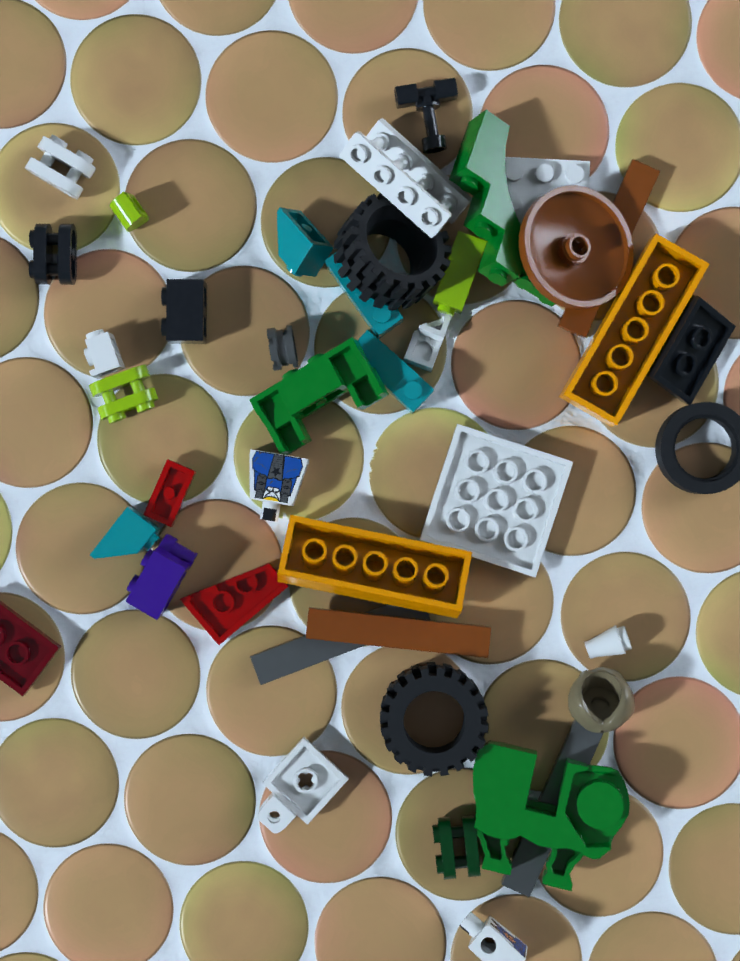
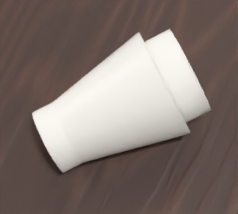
M615 625L591 640L584 642L590 659L626 654L625 651L632 649L625 626L617 628Z

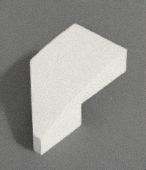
M445 314L438 320L419 325L418 330L414 331L403 361L431 372L452 315Z

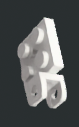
M303 737L263 781V784L272 793L262 803L258 820L274 834L284 830L296 815L308 825L348 781L349 777L307 738ZM301 773L313 775L311 781L314 784L311 787L308 785L300 787L298 785L300 782L298 776ZM276 811L280 816L272 817L270 812Z

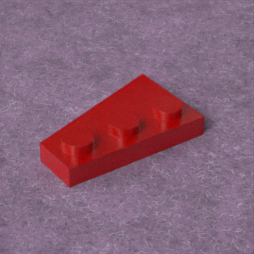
M267 563L180 598V600L215 642L220 645L289 585L278 582V572L271 563Z

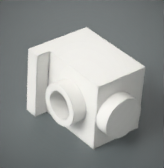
M103 329L86 334L87 339H85L87 348L84 349V354L89 366L94 365L95 368L89 371L91 377L98 379L125 369L113 334L110 332L104 333Z

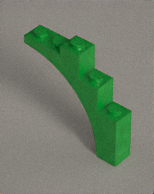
M486 109L468 123L449 178L450 181L458 185L463 191L473 195L463 226L473 231L476 236L487 241L478 272L486 276L492 283L498 284L501 287L512 281L517 287L528 291L539 298L542 303L552 307L556 304L544 297L534 287L523 268L520 258L519 232L521 224L516 216L509 194L505 170L506 143L510 126Z

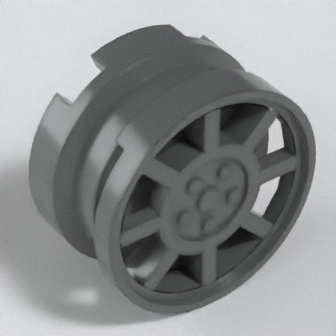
M287 325V330L284 332L283 329L268 328L267 337L269 339L271 361L274 362V371L282 370L283 366H289V364H293L294 368L298 367L292 325Z

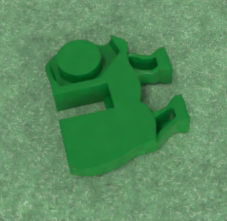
M489 740L482 749H478L473 768V793L476 803L474 828H476V834L480 839L485 855L482 869L510 876L512 862L506 853L505 846H508L510 839H515L521 835L538 846L552 849L546 860L542 884L572 891L573 884L570 873L574 866L581 860L583 855L591 859H599L610 851L613 837L623 826L629 815V794L625 781L619 771L611 767L586 764L567 758L557 804L553 805L529 799L528 795L537 759V750Z

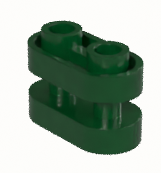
M474 814L463 815L462 825L451 826L450 817L438 818V824L432 825L434 844L440 843L441 855H435L437 874H444V880L456 879V869L467 868L468 877L481 876L476 828H474ZM464 837L466 855L454 856L452 839Z

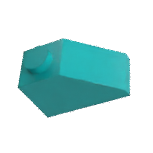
M279 207L277 211L279 257L286 263L287 270L293 275L316 277L325 263L324 260L328 258L333 250V246L302 211Z
M129 506L105 534L90 556L97 559L138 554L143 552L144 549L148 551L158 542L160 537L156 534L161 528L136 508Z

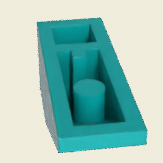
M369 330L358 339L370 365L376 369L386 390L413 414L434 392V389Z

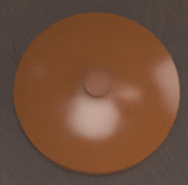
M577 185L555 188L539 197L529 207L521 223L519 253L523 268L534 287L551 302L568 309H590L613 299L627 283L634 257L632 236L618 208L599 192Z

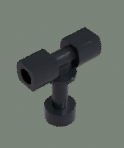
M456 79L436 80L433 86L417 88L416 84L396 86L394 95L397 109L416 106V111L423 112L427 137L421 140L423 153L431 154L446 150L445 135H439L435 110L440 107V102L457 100Z

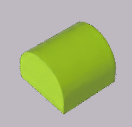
M122 192L109 205L127 232H131L149 221L150 217L135 196L130 193Z

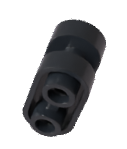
M36 224L34 230H30L29 233L30 247L33 248V260L29 262L30 278H34L37 285H50L53 276H58L61 285H74L77 277V232L75 225L60 224L58 233H53L50 224ZM53 245H58V263H53Z

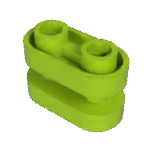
M146 365L130 368L89 385L93 397L102 396L105 404L97 408L101 420L108 419L109 424L127 418L126 412L137 409V412L141 413L155 407L154 402L159 400L155 388L145 389L142 382L150 377ZM131 385L134 394L117 400L114 391Z

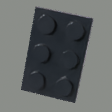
M692 295L646 376L682 403L691 405L736 326L701 297Z

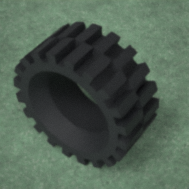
M381 193L377 197L375 194L368 196L365 201L358 205L339 229L338 237L334 241L333 249L338 250L333 256L335 264L342 263L338 273L341 279L348 277L350 280L346 285L351 292L356 288L361 291L359 299L365 303L369 298L374 299V307L381 309L388 303V310H397L401 305L403 309H406L419 302L446 274L445 271L449 268L451 262L447 258L452 253L451 246L444 245L449 239L447 231H439L433 238L429 237ZM380 234L400 244L409 258L410 274H399L384 266L371 251L367 236Z
M427 662L426 666L419 667V664L411 666V670L406 673L402 671L397 675V680L394 683H390L387 693L383 696L381 702L380 728L382 737L385 739V746L389 752H393L394 759L400 765L404 762L407 764L408 770L416 773L417 769L422 770L424 776L432 777V772H440V776L449 775V769L456 768L458 772L464 768L463 763L469 759L472 762L477 757L476 750L478 747L482 749L485 744L484 735L488 733L489 724L487 716L489 715L482 694L474 681L467 677L466 673L460 669L458 671L453 669L449 664L443 663V666L436 665L435 662ZM430 691H439L452 696L461 705L464 713L463 725L457 737L441 747H426L418 744L408 735L404 727V714L408 705L417 696Z

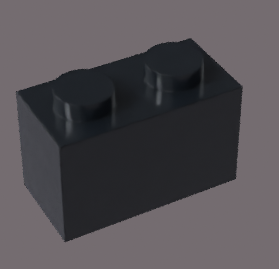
M167 279V287H162L161 291L162 306H166V318L161 320L162 336H166V341L170 344H207V283L203 279Z

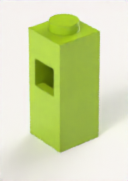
M458 231L451 250L452 253L448 260H451L449 268L440 280L433 300V305L438 306L437 311L454 316L455 312L462 313L487 243L486 240Z

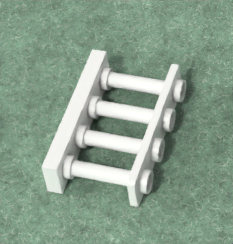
M383 118L377 121L367 136H364L360 131L354 133L340 152V157L431 238L437 235L447 221L451 224L454 223L472 200L471 196L450 181L443 171Z

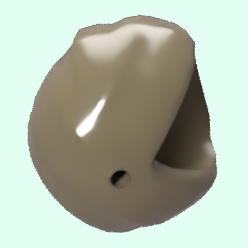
M598 667L581 672L574 681L568 695V707L572 717L583 728L593 733H606L616 730L629 720L635 709L632 690L622 674L606 667Z

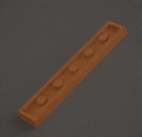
M634 159L631 160L612 202L624 217L631 236L660 173L659 170ZM600 305L585 310L565 308L557 326L585 339Z
M309 607L306 639L488 658L491 626Z

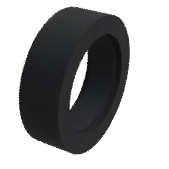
M713 402L695 403L673 412L660 427L655 443L656 460L666 479L677 488L695 494L718 493L735 485L740 480V416L727 406ZM699 418L709 419L720 424L729 435L732 446L730 460L726 467L717 475L705 479L688 474L680 466L675 454V442L679 432L686 424Z

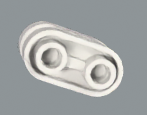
M53 134L50 138L43 136L37 147L44 152V155L40 161L31 157L25 169L78 200L84 189L76 183L81 175L88 179L91 178L96 170L92 165L94 159L80 150H77L75 154L66 149L68 144ZM55 160L70 168L66 177L51 168Z

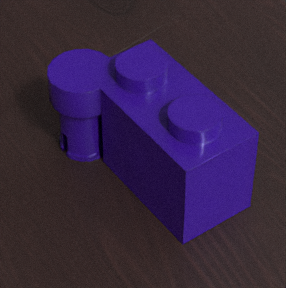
M168 533L154 551L151 549L147 551L140 564L144 566L140 576L135 574L126 589L130 594L125 602L156 620L165 613L187 573L186 571L190 569L194 563L193 560L198 555V553L177 543L178 539Z

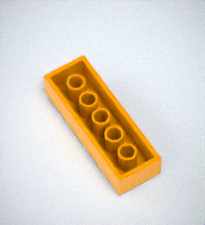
M657 233L653 235L645 245L631 270L627 283L614 299L559 398L610 427L617 426L710 264Z
M290 515L277 578L280 583L457 619L462 612L472 552Z

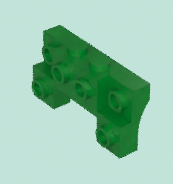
M351 337L325 354L314 355L307 361V365L299 370L293 369L286 372L282 376L283 379L250 399L256 414L266 426L280 454L289 455L311 442L312 439L302 419L348 391L357 408L361 410L368 408L389 395L376 369L370 365L360 343L355 338Z

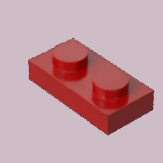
M167 459L143 515L173 527L197 471Z

